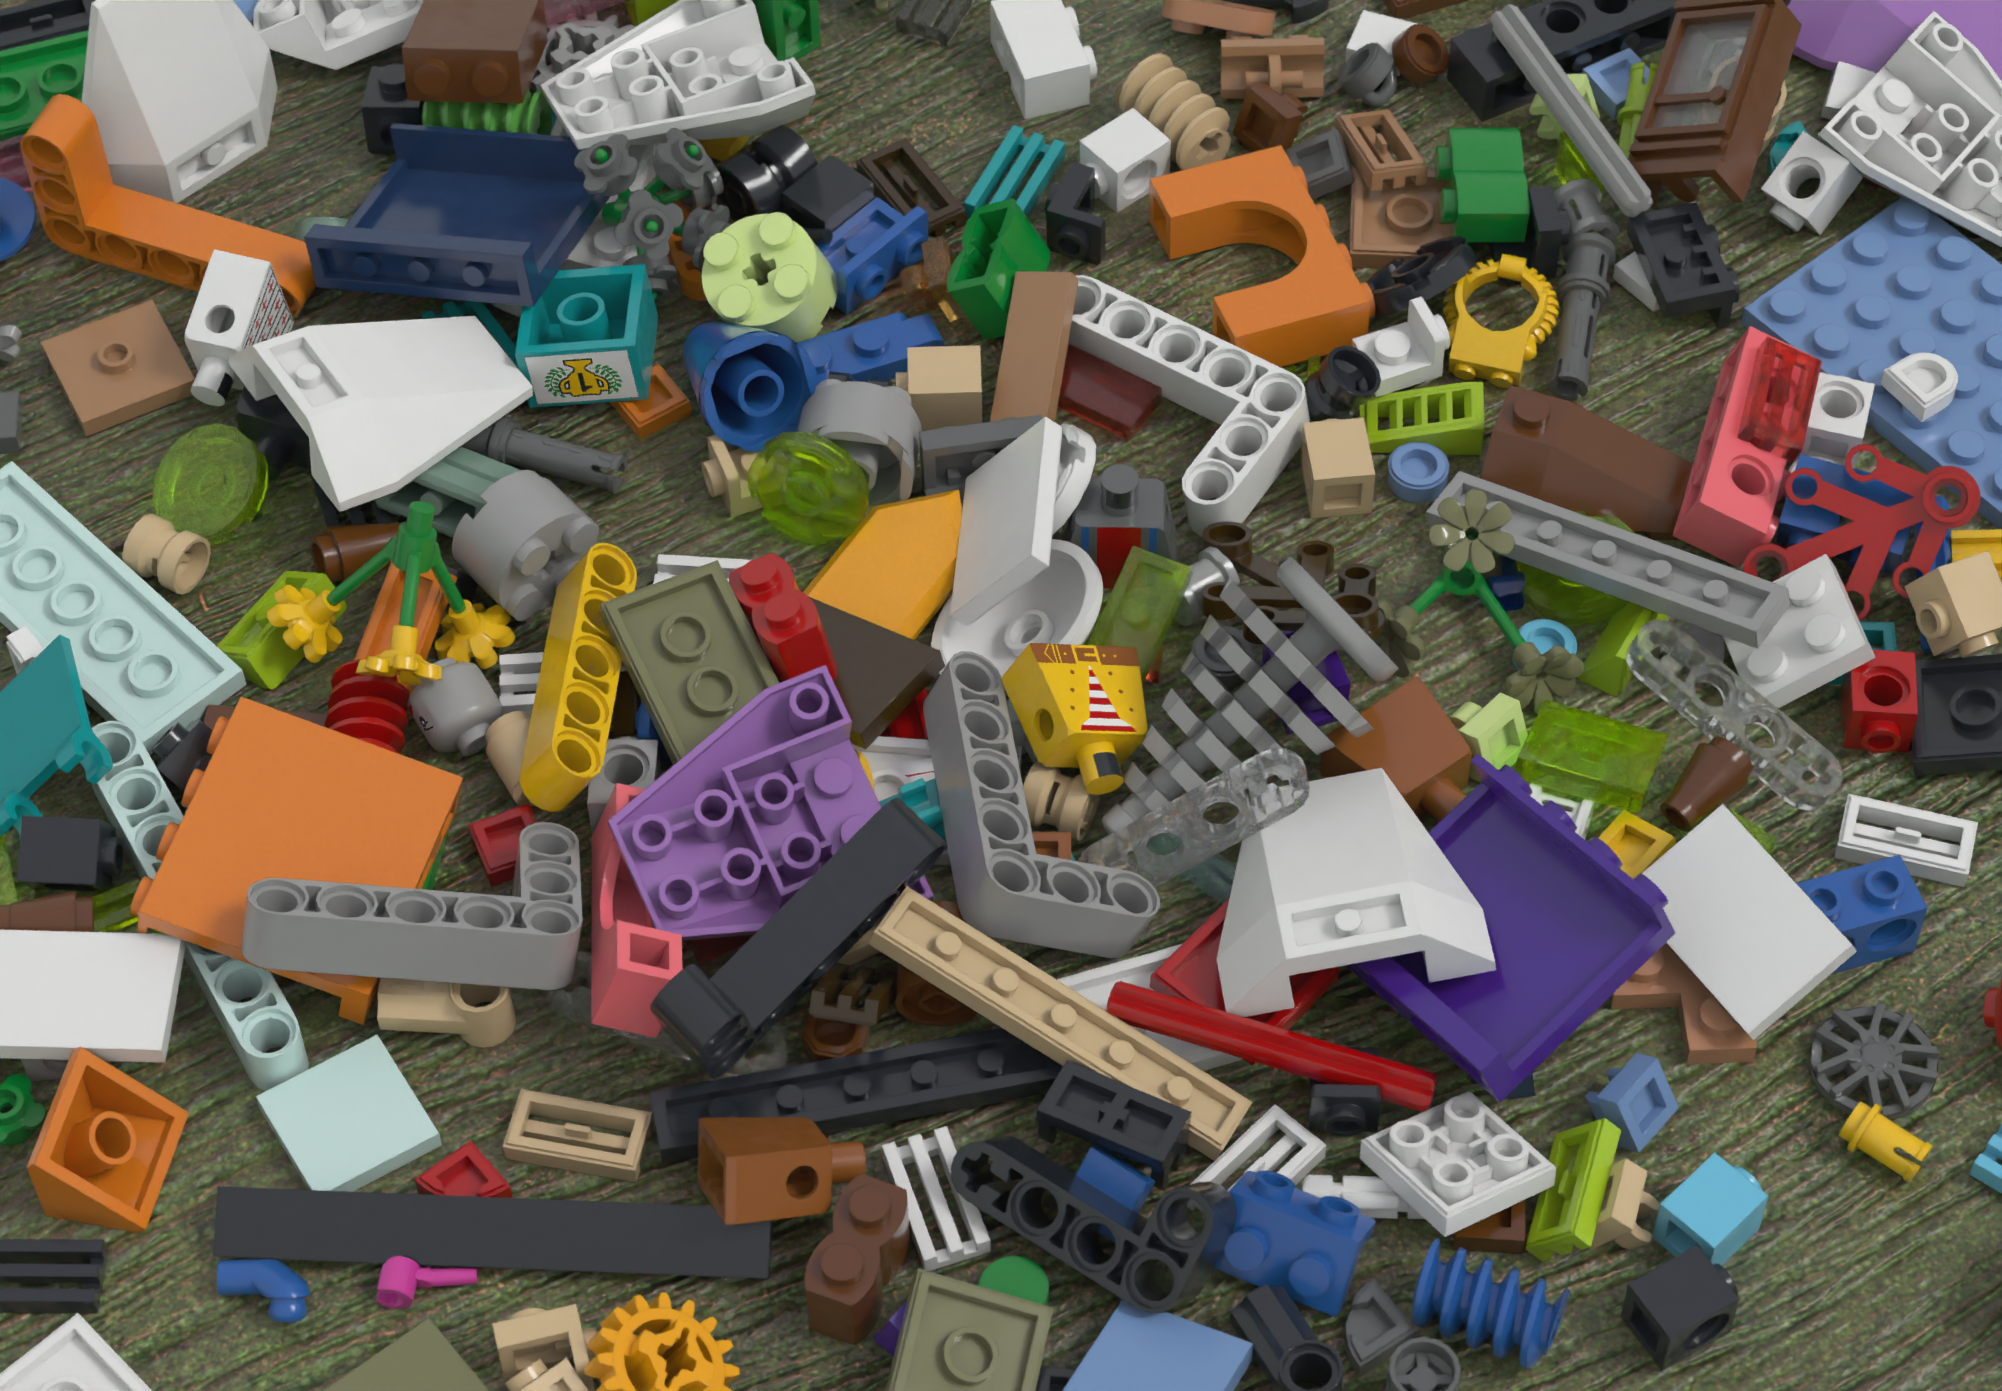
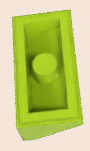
M285 571L220 641L217 647L243 670L245 679L260 687L273 690L305 656L304 644L297 650L289 647L283 639V634L288 627H275L270 624L267 618V610L279 604L275 599L274 593L286 585H292L297 590L302 588L310 589L315 592L316 596L324 590H334L335 586L325 573ZM344 600L341 602L340 611L334 615L335 622L346 611L347 605Z
M1622 600L1586 659L1584 671L1578 676V679L1581 682L1618 697L1619 693L1622 694L1668 616Z

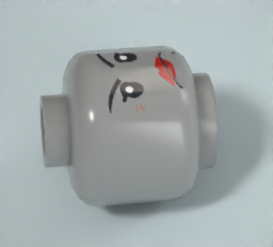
M454 658L441 659L433 664L442 667V680L432 681L421 678L422 685H412L414 690L409 696L407 707L435 751L450 753L460 750L463 756H469L487 747L485 741L486 731L496 719L502 716L503 707L476 664L464 661L457 663Z

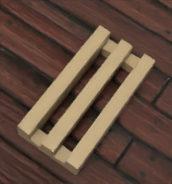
M521 1089L504 1140L505 1159L637 1183L640 1174V1160L644 1159L647 1150L646 1140L648 1136H651L654 1127L653 1113ZM529 1114L632 1133L630 1138L591 1131L590 1127L571 1123H566L562 1126L528 1120Z

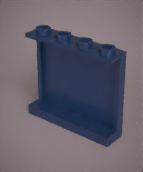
M393 123L390 127V132L397 157L393 165L345 227L314 224L304 236L316 286L320 288L534 307L611 196L593 195L585 190L583 183L586 177L574 165L576 156L585 149L578 150L570 137Z

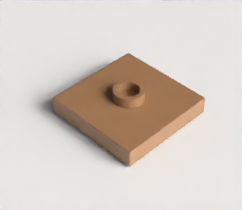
M153 300L40 342L44 356L86 437L193 396L191 387L195 378Z

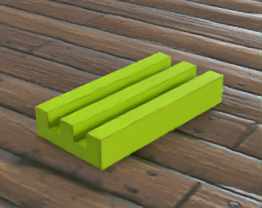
M1606 1118L1555 1134L1548 1160L1556 1167L1554 1186L1539 1194L1525 1248L1541 1261L1552 1259L1554 1251L1561 1256L1570 1254L1573 1245L1580 1250L1590 1248L1592 1245L1621 1134V1129Z

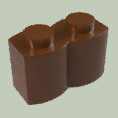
M864 1174L855 1177L844 1188L834 1208L833 1232L817 1245L806 1267L805 1291L810 1330L854 1346L864 1340L872 1331L882 1310L883 1287L901 1270L909 1251L910 1233L906 1189Z

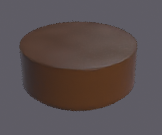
M1415 24L1399 34L1392 43V57L1397 69L1406 79L1420 85L1428 84L1444 73L1448 67L1449 54L1445 42L1436 31L1426 25Z

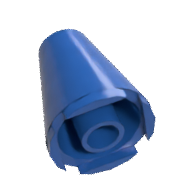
M717 321L700 324L689 333L683 345V361L702 416L707 426L715 435L728 444L751 452L777 448L797 435L802 409L807 400L814 394L815 388L818 385L817 371L807 352L798 343L786 335L777 332Z

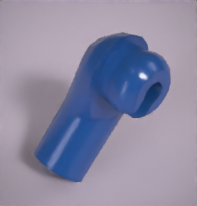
M272 1259L220 1260L218 1262L217 1289L219 1295H263L266 1298H270L269 1316L274 1322H297L305 1318L307 1314L305 1297L310 1296L308 1283L284 1263Z

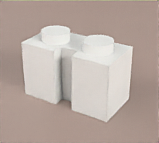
M1062 0L990 1L991 43L1003 71L1009 72L1011 89L1024 119L1089 105L1090 80L1097 78V65L1091 47L1089 45L1082 47L1079 40V24L1074 9L1072 7L1065 8Z

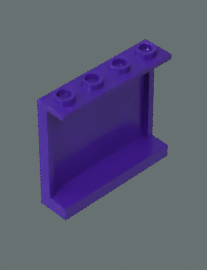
M1477 754L1471 761L1482 782L1446 815L1429 834L1483 909L1496 970L1429 983L1422 951L1344 966L1500 1103L1675 934V931L1663 909L1669 901L1654 882L1641 873L1632 879L1620 869L1622 862L1607 844L1595 836L1588 842L1574 832L1577 830V826L1560 806L1551 800H1548L1542 806L1530 796L1533 793L1532 789L1513 768L1505 764L1498 770Z

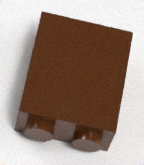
M424 0L402 46L407 100L523 104L548 42L544 0Z

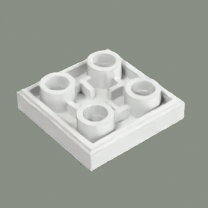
M1470 1091L1362 1139L1360 1145V1159L1444 1237L1554 1186L1556 1167Z

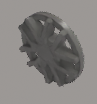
M1877 1003L1876 1007H1856L1844 1011L1838 1009L1833 1012L1832 1017L1826 1020L1816 1031L1809 1052L1810 1073L1821 1094L1832 1105L1851 1115L1859 1103L1846 1096L1860 1088L1865 1089L1869 1103L1867 1106L1871 1108L1876 1103L1882 1106L1879 1091L1889 1089L1896 1104L1883 1106L1880 1112L1889 1120L1904 1117L1920 1108L1929 1098L1938 1077L1937 1058L1939 1052L1937 1047L1932 1045L1925 1032L1912 1021L1913 1015L1906 1012L1903 1016L1885 1009L1886 1004ZM1867 1020L1872 1022L1869 1030H1866L1856 1021ZM1880 1022L1897 1028L1890 1038L1879 1035L1878 1028ZM1839 1028L1852 1041V1043L1844 1040L1843 1038L1837 1036L1832 1032ZM1907 1034L1917 1045L1901 1042ZM1822 1046L1836 1055V1057L1821 1063ZM1902 1062H1925L1926 1069ZM1844 1071L1848 1075V1078L1835 1086L1827 1079L1828 1076ZM1903 1083L1921 1085L1916 1094L1909 1098Z

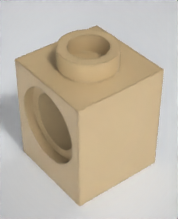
M1364 417L1326 419L1319 422L1303 423L1300 465L1311 519L1372 513L1375 470Z

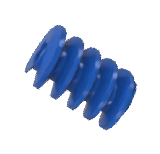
M1436 1238L1426 1255L1413 1294V1324L1423 1329L1439 1313L1440 1334L1450 1339L1465 1323L1466 1344L1473 1349L1480 1347L1489 1335L1493 1334V1355L1502 1360L1519 1344L1520 1366L1530 1370L1543 1355H1547L1555 1339L1569 1301L1570 1289L1566 1288L1556 1301L1550 1304L1546 1302V1280L1539 1278L1529 1291L1524 1294L1519 1292L1520 1270L1512 1268L1498 1284L1493 1282L1492 1259L1486 1257L1473 1273L1467 1272L1466 1249L1459 1247L1447 1263L1440 1261V1239Z

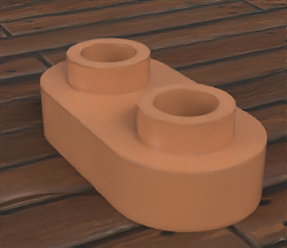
M1164 0L1161 16L1172 19L1171 29L1180 32L1204 35L1205 26L1227 30L1226 40H1229L1232 36H1252L1253 39H1260V35L1272 36L1276 12L1221 0Z

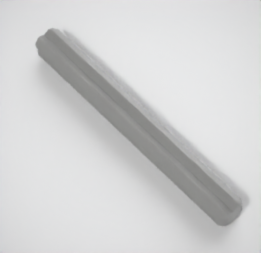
M1510 4L1500 11H1495L1490 18L1493 32L1624 215L1636 217L1641 211H1647L1653 204V199L1650 197V189L1519 8Z

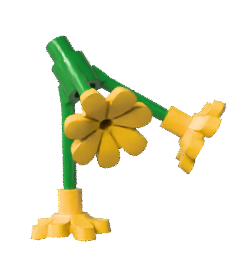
M419 501L410 503L407 521L399 525L398 534L393 535L380 552L334 590H324L316 596L315 592L310 589L302 588L297 590L292 585H286L274 593L275 599L279 604L267 610V618L270 624L275 627H288L283 634L286 644L294 650L299 649L304 644L305 657L310 662L318 663L326 655L327 650L334 652L342 642V634L332 625L336 620L334 615L341 609V602L392 560L396 568L405 571L399 625L393 626L390 650H385L375 657L368 656L367 659L360 660L356 674L394 677L396 674H399V681L408 685H422L421 678L432 681L442 680V667L428 663L421 655L416 654L419 629L413 627L420 573H426L430 569L450 604L448 614L440 622L444 635L435 641L438 659L454 658L458 663L463 661L470 662L471 657H475L478 666L486 669L498 661V656L492 647H507L515 640V634L509 627L505 626L510 622L511 616L500 605H494L486 609L483 604L472 605L470 601L463 600L442 560L439 545L436 542L437 531L432 527L435 508L429 503Z

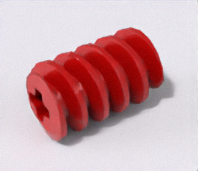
M364 659L346 662L336 668L331 677L332 691L328 698L329 711L325 718L324 726L400 754L405 746L403 732L408 725L406 711L410 696L409 690L397 682L396 675L394 677L356 674L359 661Z

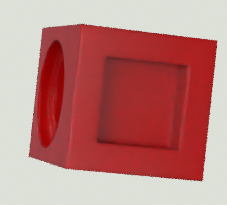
M1872 650L1875 655L1874 659L1845 673L1841 684L1843 748L1866 749L1874 753L1890 751L1908 752L1918 717L1915 652Z

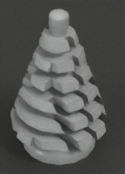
M1291 556L1279 567L1277 577L1281 585L1305 609L1307 615L1306 622L1288 639L1229 578L1220 597L1275 655L1261 667L1211 615L1209 616L1201 631L1202 636L1246 682L1233 694L1194 653L1190 652L1181 671L1217 710L1205 721L1174 689H1170L1162 707L1189 737L1176 748L1154 725H1151L1142 744L1160 765L1148 775L1132 761L1123 779L1133 793L1121 804L1117 802L1102 819L1105 831L1115 842L1121 845L1131 844L1145 831L1143 827L1154 816L1160 819L1166 826L1186 818L1185 814L1173 802L1184 790L1203 808L1224 800L1202 775L1212 763L1225 773L1242 791L1261 783L1248 765L1230 748L1241 736L1279 773L1298 765L1299 763L1283 748L1284 746L1258 721L1270 708L1284 720L1288 727L1316 755L1336 747L1300 706L1286 694L1299 680L1355 738L1374 730L1366 719L1323 676L1316 666L1333 651L1341 650L1345 651L1375 681L1387 680L1399 668Z

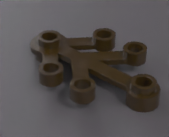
M1230 521L1218 522L1207 526L1202 532V551L1208 547L1217 548L1231 561L1237 574L1243 573L1264 585L1238 587L1280 631H1298L1306 622V611H1278L1276 609L1303 607L1279 582L1277 577L1279 567L1252 552L1251 529L1244 524ZM1324 541L1304 542L1297 547V562L1323 589L1325 577L1334 571V548L1331 544ZM1349 564L1339 570L1338 594L1332 596V598L1371 639H1375L1383 633L1385 628V616L1378 609V601L1374 598L1376 594V571L1371 566L1365 564ZM1214 582L1202 588V614L1207 618L1211 615L1215 620H1227L1237 616L1220 597L1227 582ZM1243 621L1244 639L1250 643L1264 644Z

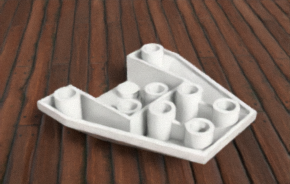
M95 0L91 3L81 102L90 109L96 118L114 185L179 203L267 147L278 88L270 49L233 0Z
M259 0L254 9L253 27L268 45L269 49L337 70L404 42L424 0Z
M679 0L540 85L544 97L578 150L589 149L595 143L607 141L610 136L615 134L625 135L630 142V146L666 143L665 134L671 128L680 129L686 136L696 140L755 136L807 116L816 96L814 84L795 58L777 61L764 43L755 4L752 0Z
M1933 11L1854 99L1851 98L1818 134V139L1830 149L1849 160L1862 177L1921 205L2002 248V81L1980 51L1961 35L1954 26L1950 25Z
M476 316L307 326L251 345L229 356L231 368L255 400L258 401L277 394L308 435L311 475L339 512L398 491L533 396V386Z
M1382 768L1252 793L1216 958L1226 1012L1248 1017L1295 1008L1289 979L1290 975L1422 951L1429 983L1496 970L1482 907Z

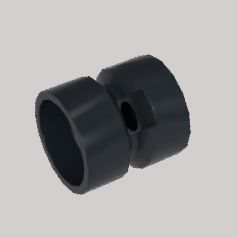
M780 125L752 141L748 151H737L715 166L721 176L724 187L723 193L718 195L717 199L720 205L729 208V217L734 222L757 214L782 213V192L817 166L818 162L811 149L795 131Z

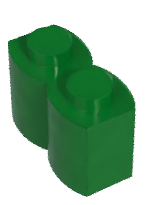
M1448 128L1445 146H1436L1434 157L1435 180L1445 181L1446 186L1440 192V223L1450 224L1451 235L1463 237L1467 242H1524L1529 219V194L1524 172L1523 149L1519 129Z
M1014 198L979 206L974 211L964 228L962 236L964 249L953 262L947 277L948 292L984 340L1005 336L1015 273L1046 272L1050 262L1048 246Z

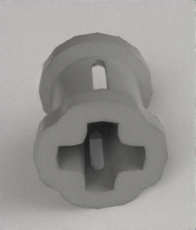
M1590 179L1573 180L1562 185L1554 192L1557 208L1567 210L1570 237L1579 233H1592L1591 229H1593L1599 235L1611 240L1613 244L1616 242V237L1620 230L1614 218L1605 215L1600 205L1602 194L1594 181ZM1571 200L1575 201L1577 208L1570 205Z
M1208 547L1198 554V561L1177 575L1170 572L1158 579L1156 585L1160 600L1167 612L1178 623L1188 626L1199 619L1200 611L1202 610L1201 591L1204 586L1214 582H1228L1229 578L1239 586L1240 579L1231 561L1217 548Z

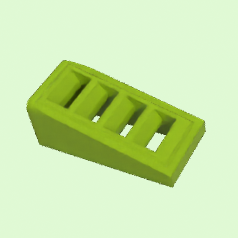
M1483 382L1453 383L1388 393L1379 397L1372 396L1364 405L1359 406V418L1364 417L1371 453H1392L1403 444L1424 442L1434 445L1447 455H1481L1485 425ZM1378 417L1390 418V429L1378 431ZM1403 418H1414V426L1403 427ZM1428 419H1439V422L1428 423Z

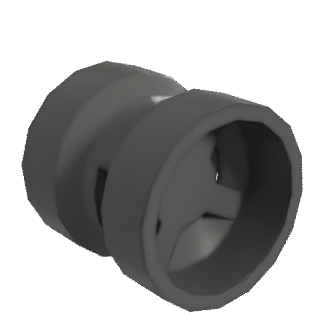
M1427 1337L1409 1339L1399 1345L1391 1356L1386 1391H1457L1461 1372L1458 1357L1449 1346L1437 1339Z

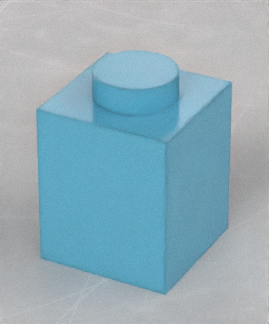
M1714 1152L1660 1203L1652 1238L1675 1257L1698 1245L1712 1264L1718 1263L1723 1265L1760 1229L1769 1195L1762 1191L1758 1181L1747 1170L1739 1166H1731Z

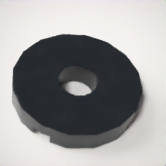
M1450 236L1420 246L1421 249L1416 250L1417 257L1405 263L1402 258L1398 261L1395 259L1373 274L1366 283L1369 285L1375 301V316L1390 315L1409 308V300L1422 297L1426 301L1464 277L1475 265L1477 258L1466 239L1459 236Z

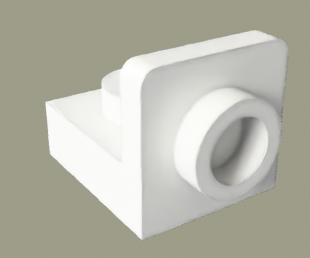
M1418 297L1409 300L1407 322L1352 339V347L1366 353L1377 366L1380 372L1381 383L1374 395L1379 397L1441 377L1443 373L1444 352L1450 347V337L1443 318L1439 314L1433 315L1424 299Z

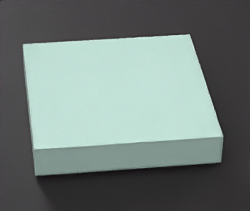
M378 1035L256 1096L259 1109L308 1190L354 1192L442 1146L439 1132Z

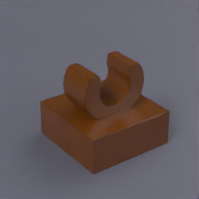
M1265 82L1249 86L1232 135L1253 152L1279 145L1286 150L1291 148L1294 139L1297 138L1299 124L1308 107L1290 93L1282 96L1279 95Z

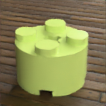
M780 212L748 216L731 224L721 233L711 236L706 242L703 250L705 258L702 267L703 290L709 304L725 323L777 332L786 335L796 343L814 338L822 329L823 325L821 322L829 308H834L837 299L836 276L830 263L806 231L789 216Z

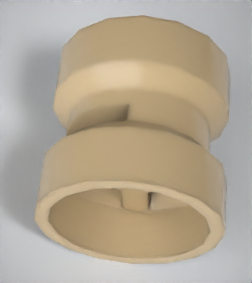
M150 513L143 516L129 532L124 544L122 559L137 575L146 578L153 575L157 576L161 586L183 595L190 592L203 577L209 564L211 549L210 543L206 538L187 530L179 533L175 531L172 522Z
M1037 760L1031 767L1023 785L1030 824L1038 827L1047 823L1057 827L1059 832H1071V839L1081 841L1092 824L1100 795L1086 792L1081 774L1073 778L1062 774L1059 767H1046Z

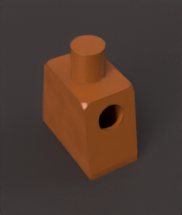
M1417 676L1360 713L1374 730L1355 738L1341 725L1327 734L1336 747L1321 753L1320 775L1323 778L1382 768L1418 819L1429 813L1438 823L1467 796L1463 789L1467 786L1472 758L1470 747L1429 689Z
M731 1117L698 1119V1185L725 1225L824 1214L831 1208L832 1185L849 1184L858 1175H865L866 1173L865 1152L861 1141L830 1143L813 1120L809 1118Z

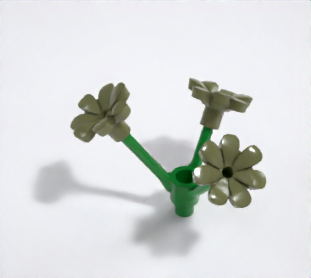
M1481 490L1468 491L1465 496V506H1461L1452 497L1445 498L1437 508L1439 515L1445 521V525H1434L1429 530V538L1433 545L1448 547L1449 549L1443 559L1444 570L1409 606L1403 605L1395 613H1393V609L1388 602L1377 600L1379 604L1378 609L1385 616V628L1380 636L1372 640L1399 668L1395 674L1398 677L1405 678L1409 676L1414 668V661L1419 660L1425 651L1424 641L1410 633L1419 624V615L1441 593L1450 591L1461 596L1472 593L1480 599L1514 649L1512 657L1520 670L1507 678L1505 682L1508 692L1507 696L1519 700L1521 709H1524L1531 703L1535 714H1544L1553 707L1552 693L1558 696H1565L1574 689L1576 682L1573 679L1583 673L1584 663L1575 654H1570L1563 646H1553L1541 655L1534 643L1524 640L1481 575V573L1489 572L1495 567L1493 552L1502 555L1509 554L1514 547V537L1509 533L1501 531V527L1506 525L1512 518L1510 508L1504 503H1498L1489 510L1486 509L1487 496Z

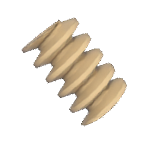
M1158 53L1149 56L1127 74L1117 86L1113 97L1114 106L1120 108L1122 113L1134 108L1171 140L1170 160L1176 162L1181 171L1221 161L1225 158L1231 144V136L1226 132L1230 121L1227 111L1223 108L1215 107L1216 104L1210 95L1201 93V89L1195 81L1187 80L1185 72L1181 68L1173 66L1171 59L1167 55Z

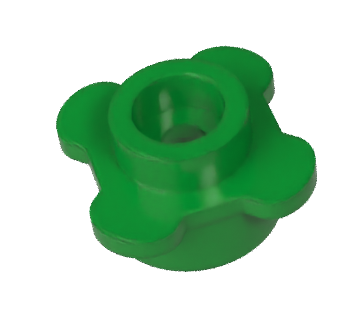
M12 1074L6 1078L4 1084H0V1146L16 1145L27 1140L45 1122L46 1110L42 1104L35 1103L30 1092L33 1086L31 1080L26 1075ZM3 1107H13L12 1110L6 1113H1V1109Z

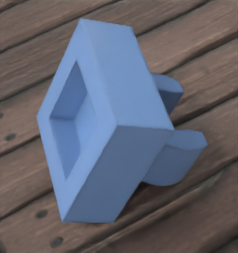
M1636 1052L1623 1068H1610L1606 1072L1609 1083L1599 1094L1589 1091L1585 1098L1596 1120L1606 1118L1621 1129L1618 1147L1640 1153L1679 1109V1106L1658 1059Z

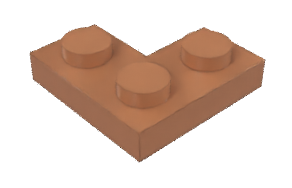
M1667 943L1609 997L1611 1010L1677 1007L1686 1064L1754 1061L1757 1050L1756 1039L1753 1040Z

